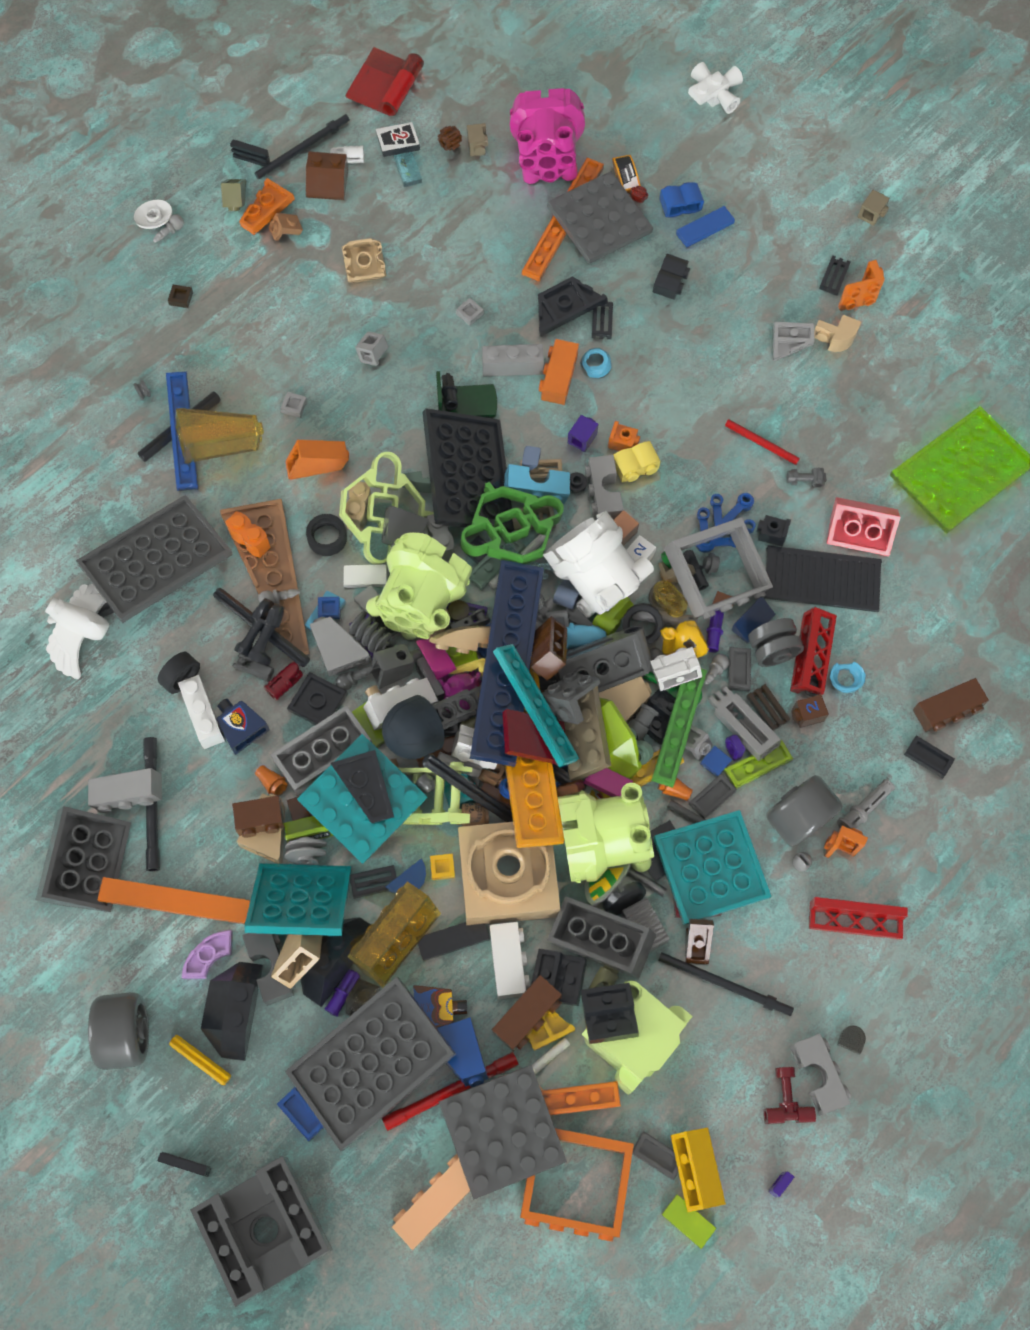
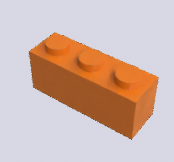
M555 339L554 346H550L548 352L550 361L545 363L543 375H546L545 380L541 379L539 385V392H542L541 400L565 405L578 357V343Z

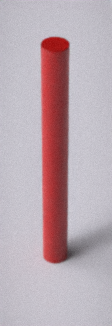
M727 420L725 427L794 465H797L800 458L732 420Z

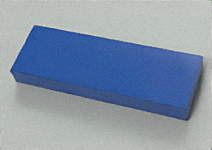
M723 206L677 229L676 235L687 248L734 224L735 219L727 208Z

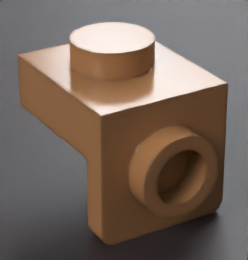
M276 213L269 225L270 232L275 241H279L282 234L300 235L303 230L298 216L293 214Z

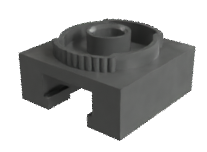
M281 1156L255 1171V1176L222 1195L218 1193L190 1209L235 1307L246 1303L333 1250L289 1159L285 1156ZM264 1217L273 1218L278 1225L277 1236L270 1243H262L255 1236V1226Z

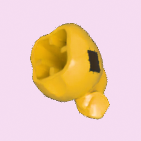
M693 620L679 623L676 629L665 627L660 630L663 638L662 652L666 656L675 653L680 648L693 647L696 657L700 658L709 650L701 630Z

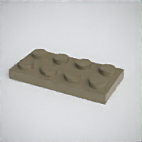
M598 686L577 700L584 720L578 725L564 722L565 734L579 757L576 762L568 764L571 781L586 778L611 766Z

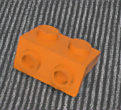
M842 825L838 831L834 830L831 836L827 838L823 847L827 850L824 856L829 858L836 849L855 856L865 846L868 837L864 836L858 829H849Z

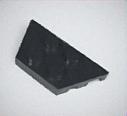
M573 276L539 293L540 336L608 302L607 296L605 294H598L593 291L591 286L582 284L580 280Z

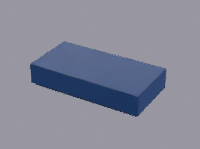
M296 1087L277 1103L278 1107L308 1141L312 1140L324 1128Z

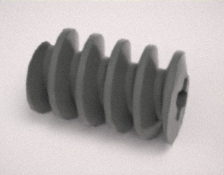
M366 611L358 614L350 625L349 633L355 636L358 642H362L364 647H368L371 653L395 647L397 643L396 638L390 641L391 633L384 635L386 631L384 627L377 630L380 625L378 622L371 625L373 617L369 616L366 618Z

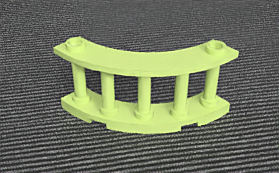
M450 762L449 767L459 774L472 772V767H464L462 762ZM398 768L405 775H413L414 784L425 773L436 775L428 768ZM436 775L434 809L431 810V813H422L419 806L403 824L442 825L444 822L467 824L470 823V814L462 813V809H460V790L452 785L450 808H448V812L443 810L445 780Z

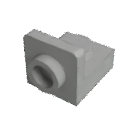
M691 725L685 748L693 752L695 759L700 761L704 755L709 753L713 744L708 733Z

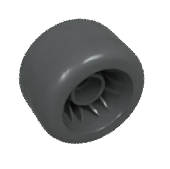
M814 775L781 797L782 800L767 812V820L788 845L796 846L838 814L842 809V803L820 776Z
M128 992L102 995L92 1002L88 1018V1042L92 1061L97 1068L102 1070L137 1067L145 1061L149 1045V1022L146 1005L140 994Z

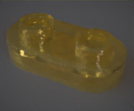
M662 580L654 585L653 597L668 615L672 617L685 615L688 602L671 582Z

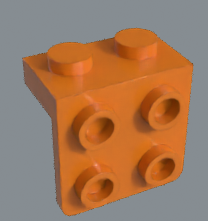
M877 260L868 262L862 281L845 286L838 305L840 311L852 310L863 305L869 306L876 302L885 280L883 269L879 267Z

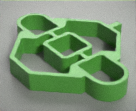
M490 482L485 483L484 494L481 495L472 525L466 527L462 532L461 549L470 556H481L487 553L488 556L521 564H528L540 559L545 552L552 526L558 524L561 520L564 510L563 503L554 496L547 495L537 498L535 495L505 486L494 489ZM500 497L524 503L523 512L516 507L496 515L494 527L488 518L479 516L483 504ZM543 506H550L556 509L558 514L539 521L533 510ZM516 518L522 529L508 533L502 523ZM531 525L537 533L545 535L542 548L525 555L500 549L501 538L507 544L525 538L529 535ZM485 530L492 541L480 546H473L465 539L468 536Z

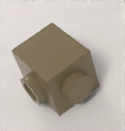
M872 190L862 204L858 218L875 226L879 218H884L889 210L887 204L890 198Z

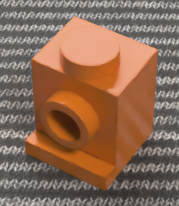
M615 421L609 437L608 448L621 451L638 445L641 436L637 435L638 429L621 425L618 421Z

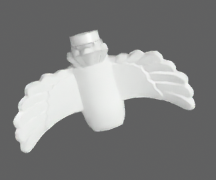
M92 583L81 585L79 590L74 591L73 597L70 598L69 602L53 597L45 611L50 614L47 622L49 624L56 623L53 634L48 638L49 644L46 647V651L50 654V659L55 663L56 669L74 679L81 677L79 650L83 639L101 640L109 628L108 621L98 615L101 607L107 602Z

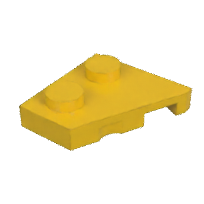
M549 1012L543 1018L546 1022L538 1032L533 1030L527 1037L530 1039L529 1042L533 1050L536 1051L574 1032L575 1027L566 1022L556 1012L553 1014Z

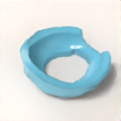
M600 348L589 349L584 353L580 361L587 375L592 378L604 377L612 368L610 355ZM595 353L600 354L604 359L603 363L599 366L590 367L586 362L589 356Z
M856 662L850 664L836 663L830 671L832 685L843 693L855 692L865 683L866 674L863 668ZM840 670H849L853 675L854 683L851 686H843L839 683L838 674Z

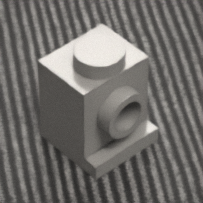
M367 332L355 348L361 363L378 366V360L387 350L388 345L384 335Z

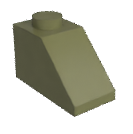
M226 179L221 183L222 206L228 207V211H239L240 207L245 205L246 179Z

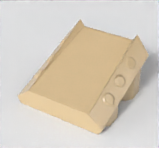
M369 238L350 241L342 246L348 282H362L381 279L387 276L380 241Z

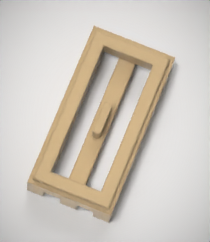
M562 459L539 460L538 468L529 472L533 481H545L549 470L562 471ZM558 466V468H545V467Z

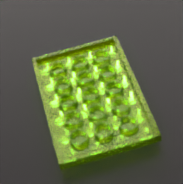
M979 406L891 471L890 476L947 534L1030 471V454Z

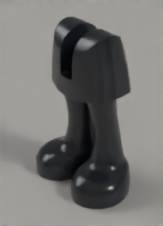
M265 598L252 613V617L255 620L249 632L241 642L236 644L234 650L256 662L269 666L271 658L265 652L266 645L274 630L280 627L285 608L279 604L274 605L273 601ZM264 625V627H263V629H262V631H261V633H260V636H259L258 640L256 641L255 645L253 646V643H254V641H255V638H256L257 634L259 633L260 629H261L262 626Z

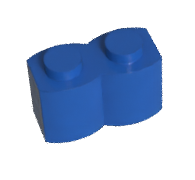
M686 182L681 186H666L660 192L659 200L666 217L696 213L703 208L704 199L698 183Z

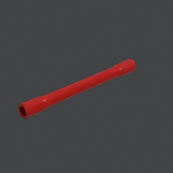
M511 1052L486 1066L488 1078L518 1066L519 1063L515 1054ZM458 1080L404 1108H399L385 1115L382 1118L387 1131L407 1122L410 1118L438 1105L440 1100L466 1091L471 1087L470 1085L465 1086Z

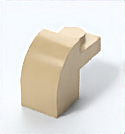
M843 315L837 327L818 320L814 330V338L821 342L829 343L828 351H844L852 345L861 321Z

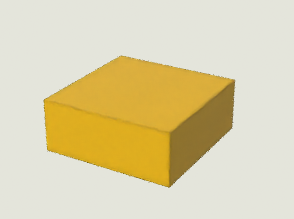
M453 854L430 856L432 880L455 878Z

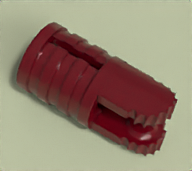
M292 662L274 676L263 688L275 701H278L280 697L302 678L303 673L299 670L298 664Z

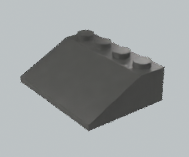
M66 806L59 809L36 901L111 912L112 903L99 902L97 899L103 877L119 878L131 822Z

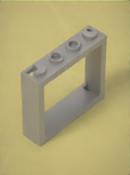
M742 517L677 539L664 547L694 619L701 616L707 619L714 616L717 610H720L721 613L733 608L732 605L735 603L741 606L750 602L749 598L751 597L757 600L760 597L766 596L765 591L773 587ZM730 534L754 589L706 606L682 550Z

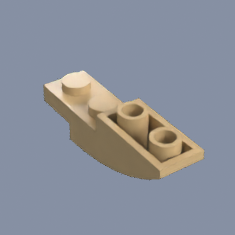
M465 626L449 629L430 637L429 642L436 644L435 648L448 650L450 646L456 647V652L469 654L470 650L477 651L478 647L487 648L490 627Z

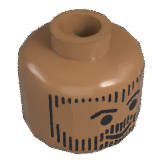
M479 803L462 804V813L470 814V823L457 825L462 827L489 824V811Z

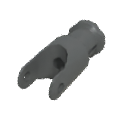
M644 703L641 704V710L636 718L632 719L628 725L636 731L638 741L644 739L649 731L648 726L655 716L659 715L657 711Z

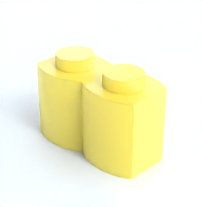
M650 441L613 454L616 472L621 482H633L640 475H652L657 472L661 462Z

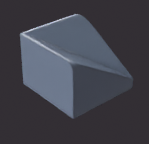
M532 446L524 448L522 466L529 467V472L538 466L541 448Z

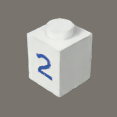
M641 535L627 549V552L634 561L640 557H645L651 561L656 551V547Z

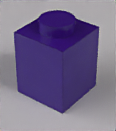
M580 415L568 433L567 443L586 452L597 436L599 424L590 417Z

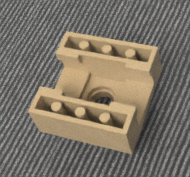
M513 822L458 827L467 925L557 918L560 911L553 845L517 848ZM504 856H513L519 861L520 869L512 876L503 875L497 868L498 861Z

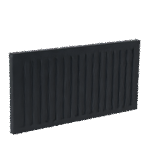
M768 545L766 572L773 587L765 591L766 596H764V599L879 612L882 560Z

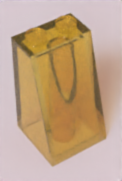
M185 408L176 409L175 427L185 463L257 451L259 449V444L262 442L261 435L264 434L262 423L258 422L256 415Z

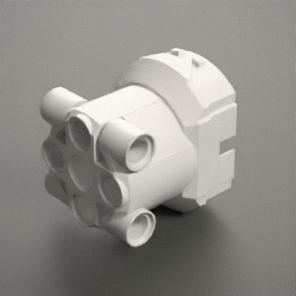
M607 511L597 514L596 517L598 519L596 521L591 517L577 525L543 554L554 569L553 573L560 579L570 580L582 596V599L576 603V607L586 618H589L595 612L600 615L605 611H609L620 600L635 592L639 588L640 583L654 571L652 563L647 558L640 557L636 561L633 560L621 543L623 538L622 528L616 525Z

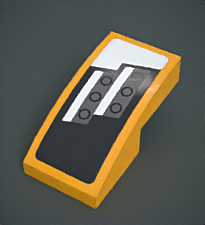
M631 154L612 158L616 178H618L627 193L639 191L641 185Z

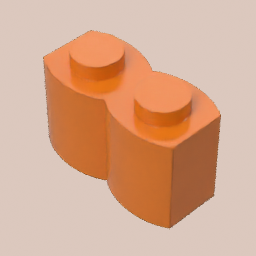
M236 511L225 521L233 540L241 545H245L248 552L253 556L261 558L271 548L266 532L258 525L251 524L250 519L245 514Z

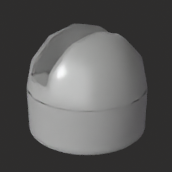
M800 852L793 858V866L798 871H806L812 865V859L808 853ZM799 856H802L804 860L808 863V865H806Z

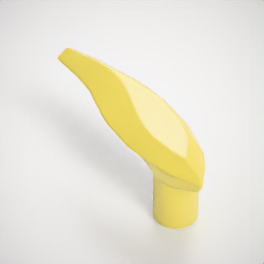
M485 658L460 665L449 674L465 671L471 672L479 669L483 676Z

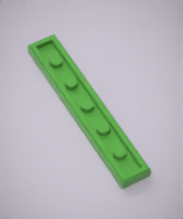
M701 668V678L679 685L651 781L672 788L675 784L707 673L705 669Z

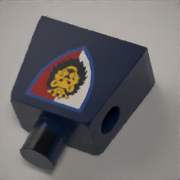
M224 699L217 705L222 714L216 720L235 755L270 730L266 721L243 701H239L233 706L229 699Z

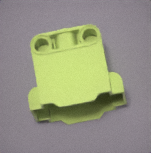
M625 981L624 983H630L639 1031L638 1037L589 1044L587 1029L582 1033L587 1046L617 1071L615 1081H617L618 1087L627 1095L632 1093L645 1077H650L654 1071H658L680 1044L679 1034L693 1017L680 1006H672L668 1009L636 981Z

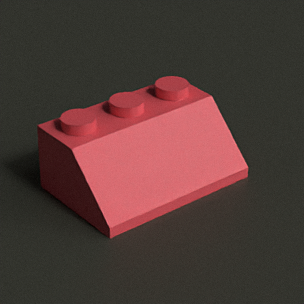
M836 497L830 518L827 544L889 556L900 520L899 511L894 508Z

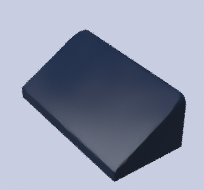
M760 597L734 623L732 631L748 644L749 634L757 627L769 622L776 614L765 599Z

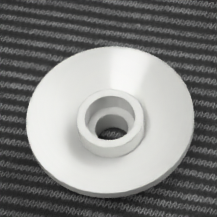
M163 200L145 202L134 213L135 223L145 229L158 228L170 220L172 208L169 203Z

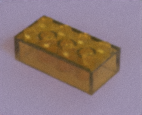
M407 881L403 887L398 889L390 904L382 909L375 923L367 928L365 935L359 943L352 947L348 958L365 976L383 988L441 913L427 894Z

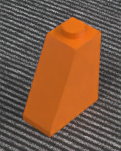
M297 440L285 461L288 479L293 480L342 470L346 462L349 461V451L346 450L345 441Z

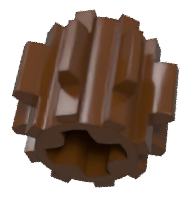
M446 126L440 130L438 141L445 151L455 150L460 147L459 143L462 142V135L456 126Z

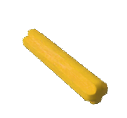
M175 1035L169 1042L173 1049L221 1085H226L230 1080V1073L179 1035Z

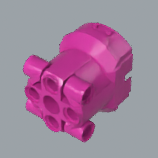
M565 88L549 89V97L541 98V90L525 91L524 93H519L515 98L513 107L510 109V130L518 143L519 163L525 183L534 184L539 179L551 183L560 177L565 181H571L577 177L576 142L584 132L585 113L583 111V103L573 90Z

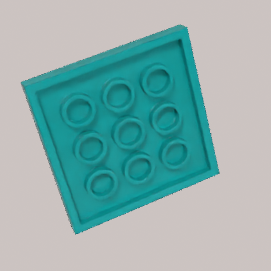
M363 734L335 761L375 750L394 818L372 824L332 765L297 798L362 864L428 798Z
M740 810L653 837L683 925L689 924V919L709 918L772 897Z
M259 863L244 925L245 933L342 936L350 886L351 866Z

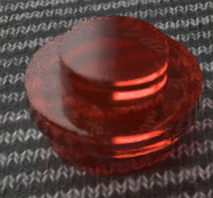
M642 186L632 187L630 190V197L639 203H644V200L649 195Z

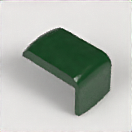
M436 371L438 410L492 419L496 416L497 394L494 384L456 386L458 407L454 410H448L445 407V399L441 392L443 387H441L440 371Z

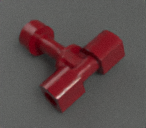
M795 1067L775 1068L776 1079H781L783 1103H779V1108L764 1109L765 1124H783L785 1121L795 1120L796 1123L816 1122L815 1107H799L798 1102H793L791 1078H795Z

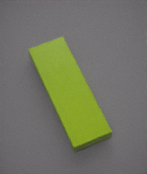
M781 740L780 746L760 761L751 755L725 768L724 772L730 783L737 789L791 762L793 757L783 740Z

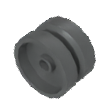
M781 618L767 622L749 634L748 639L751 647L757 650L755 657L759 666L770 667L784 663L798 656L804 650L801 638L795 635L797 628L791 618Z

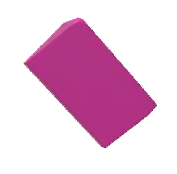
M430 638L417 640L416 643L437 680L456 670L446 650L435 648L436 644L429 642Z

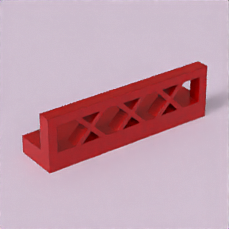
M813 607L803 613L799 637L804 645V650L795 659L791 692L798 694L807 690L817 695L824 694L837 615L817 607ZM821 617L829 619L827 629H824L820 622ZM819 635L825 641V647L822 649L817 642ZM817 654L822 661V666L819 669L814 662V656ZM813 674H815L819 681L818 687L810 685V679Z
M814 897L810 901L809 929L901 940L903 939V920L908 917V908ZM816 912H824L830 921L825 925L815 924ZM841 914L847 915L853 921V924L849 927H842L836 918ZM864 917L871 918L876 926L872 930H866L859 921ZM886 920L897 921V933L888 932L882 924Z

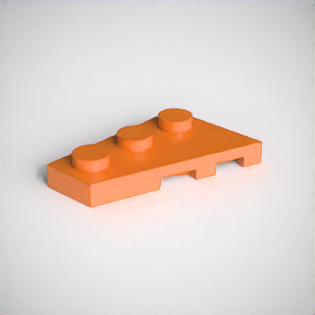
M268 178L264 181L265 186L263 189L257 192V198L254 203L248 206L239 221L241 227L253 235L267 225L276 213L283 211L295 200L291 192Z

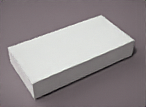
M386 564L344 565V588H362L370 585L372 587H384L387 582Z

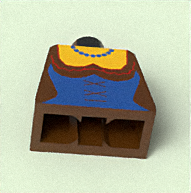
M413 985L415 1000L436 1028L454 1023L453 1015L467 1014V1000L453 1001L451 989Z

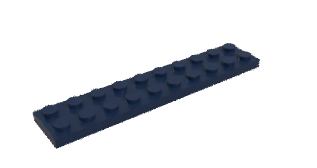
M501 560L469 759L512 767L516 765L517 756L505 754L502 712L506 709L524 712V705L493 651L497 647L513 644L528 671L530 670L544 571L542 567Z

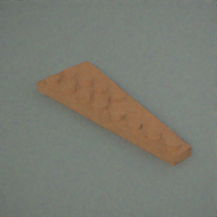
M282 499L220 510L225 525V521L238 511L245 514L250 519L251 524L258 525L267 534L271 548L261 558L253 556L248 552L245 545H241L233 540L258 595L265 590L273 592L276 589L277 593L284 590L298 589ZM299 594L292 598L279 600V605L285 609L280 627L276 628L275 631L305 655L310 654Z

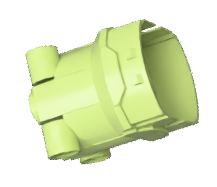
M406 533L395 540V545L387 556L390 576L381 594L368 600L366 609L371 616H380L386 627L393 631L401 632L402 636L407 640L416 638L429 639L435 631L444 629L449 625L450 617L445 609L448 603L459 600L465 595L466 586L470 583L469 578L472 574V567L455 553L452 554L448 563L444 561L442 556L446 547L427 534Z
M628 783L623 786L621 796L596 800L595 797L583 790L572 795L558 797L571 882H576L577 884L581 883L582 880L595 882L607 870V867L631 864L632 868L638 872H645L651 867V858H654L649 817L646 804H644L642 789L638 784Z

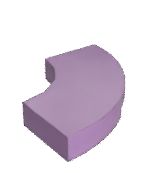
M233 931L217 932L203 939L188 955L181 978L207 979L208 971L213 963L221 957L232 954Z

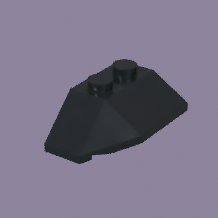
M357 917L344 919L342 936L322 935L320 959L300 979L303 995L322 1007L378 929L364 919Z
M238 962L210 980L200 1029L221 1058L246 1061L259 991L257 979L261 978L262 964Z

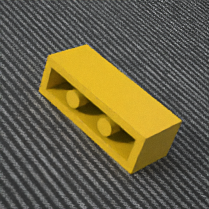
M708 1127L671 1135L687 1212L725 1205Z

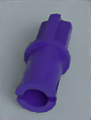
M720 610L715 611L716 614L710 617V624L706 629L708 633V652L711 653L719 652L720 637L724 632L722 630L724 612L721 613Z
M348 970L338 988H334L335 993L324 1008L325 1011L338 1017L347 999L351 998L350 994L360 978L357 972Z

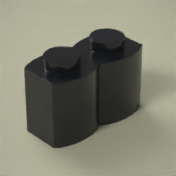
M667 253L655 280L652 292L675 300L677 294L681 295L684 287L682 281L683 279L687 280L691 269L688 267L689 261Z

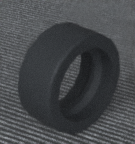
M332 514L315 516L306 527L308 544L316 554L332 556L339 553L347 542L346 527L338 516ZM333 526L338 529L339 537L333 543L320 544L315 540L314 533L320 527Z
M635 604L624 614L622 628L624 630L630 627V620L637 612L644 611L650 613L656 623L654 631L646 636L647 643L651 644L661 635L660 630L663 629L662 615L651 604Z
M180 652L174 655L162 667L157 678L158 683L169 693H178L181 691L178 682L196 676L200 670V663L188 652Z

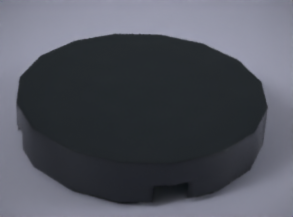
M640 882L624 885L622 892L614 891L606 898L603 903L604 911L616 916L620 915L622 910L644 898L646 895L645 887Z

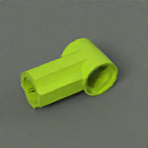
M626 597L609 611H605L600 615L597 614L592 624L603 629L607 636L614 634L620 626L624 614L634 604L629 597Z

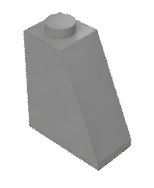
M320 617L310 624L329 677L370 662L368 652L331 617Z

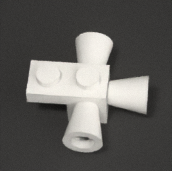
M701 62L694 67L691 77L697 80L698 83L689 88L688 94L699 105L706 101L711 107L721 103L727 114L732 113L739 106L740 98L728 90L729 87L742 84L743 76L739 68L733 66L722 75L719 71L711 74L705 62Z

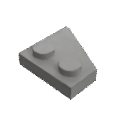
M774 322L773 361L813 346L814 324Z

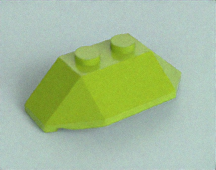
M600 698L611 766L608 769L631 780L642 768L641 761H639L636 737L614 702Z

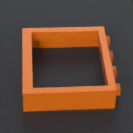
M555 1128L561 1142L624 1154L613 1228L530 1212L535 1175L526 1180L520 1218L525 1219L524 1224L539 1227V1223L543 1222L548 1223L551 1230L564 1232V1227L574 1229L573 1234L588 1237L589 1232L599 1234L598 1239L613 1242L614 1237L620 1238L634 1144Z

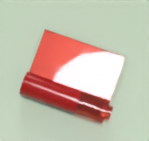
M373 47L345 97L386 115L394 116L422 70L424 61L418 54L410 53L403 60Z

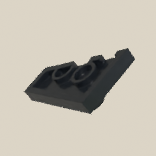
M375 750L330 763L372 824L394 818Z

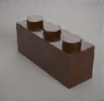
M552 616L535 630L531 660L532 670L547 681L566 665L567 628Z
M974 678L919 702L913 711L925 732L930 730L937 732L945 728L946 723L952 721L955 724L963 720L965 715L972 713V715L980 713L984 710L983 706L989 699L978 680Z
M540 975L492 1028V1033L513 1052L517 1048L521 1051L530 1040L527 1036L533 1030L538 1032L546 1022L543 1018L549 1012L553 1014L561 1006L562 1002L559 1000L562 998V994Z

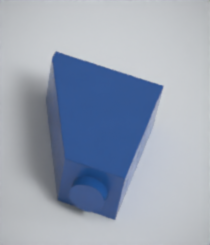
M471 1018L437 1028L456 1053L446 1064L465 1086L470 1085V1087H476L483 1084L485 1080H488V1074Z

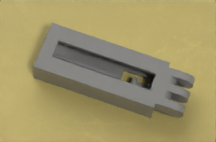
M724 685L721 688L722 693L718 690L714 693L718 701L712 695L707 698L708 702L715 708V716L733 735L739 737L742 744L758 761L780 746L781 739L737 693L733 694L727 686ZM736 708L744 717V719H740L738 721L736 719L738 717V713L734 712L732 709Z

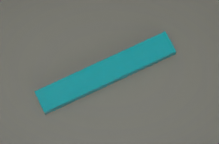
M514 645L497 647L493 651L495 657L558 766L562 767L576 762L579 759L577 753Z

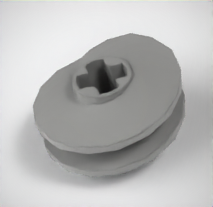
M301 837L286 844L285 849L287 852L284 857L287 861L294 864L318 865L319 861L313 857H322L327 854L325 850L318 849L326 847L327 842L310 837Z

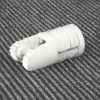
M363 145L333 147L330 149V153L347 154L348 163H365Z

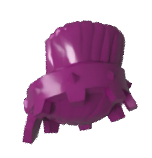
M475 670L469 671V673H457L451 677L447 674L443 677V680L439 679L445 692L444 699L466 689L470 691L481 686L480 683L482 682L480 680V672H477L475 675ZM464 700L459 701L462 709H470L468 702Z

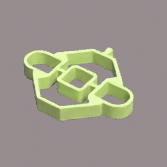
M392 452L379 454L372 461L371 469L341 491L339 516L359 542L364 543V556L367 561L375 565L387 562L391 546L388 545L387 556L384 560L375 559L370 553L371 532L382 534L384 518L373 516L374 498L391 500L392 506L398 508V497L388 494L387 489L397 491L402 486H405L419 504V516L427 518L428 515L434 514V512L425 511L426 501L406 475L401 473V461ZM380 458H388L394 463V484L376 481L377 464ZM363 479L369 487L380 488L381 493L374 492L368 497L366 516L369 522L378 523V528L368 526L360 531L345 513L347 491Z

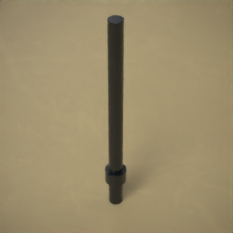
M345 114L335 121H330L326 124V127L254 173L256 178H262L328 134L337 132L339 127L350 121L348 115Z
M663 952L660 954L658 961L760 1003L765 1009L770 1011L774 1009L790 1017L793 1013L794 1007L777 1001V998L769 994L765 996Z

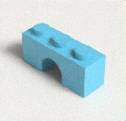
M509 464L504 475V486L535 495L537 498L547 495L554 496L565 504L570 495V472L549 470L545 483H537L531 479L529 467Z

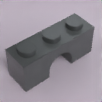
M247 933L242 935L248 956L252 961L262 958L271 961L269 974L257 979L263 1002L268 1006L294 996L292 989L296 988L295 985L290 989L271 977L280 954L278 944H281L279 934Z

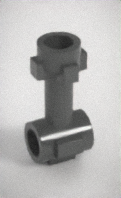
M820 467L813 468L811 470L812 473H798L797 469H791V471L786 473V482L791 483V485H797L798 481H810L813 487H823L827 479L824 468Z

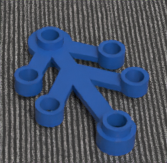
M749 493L740 494L736 505L722 518L721 506L723 497L720 494L712 495L710 505L713 507L714 527L734 520L742 511L751 510L754 504L753 496ZM718 499L720 502L715 503L713 500ZM705 507L700 508L697 512L700 531L708 529L707 520L709 519L710 511ZM700 513H705L707 516L703 517ZM751 519L745 520V525L752 526L751 529H748L749 534L753 533L756 527L755 522ZM731 536L730 538L719 537L710 540L709 543L696 545L697 549L703 553L712 551L715 546H731L736 548Z

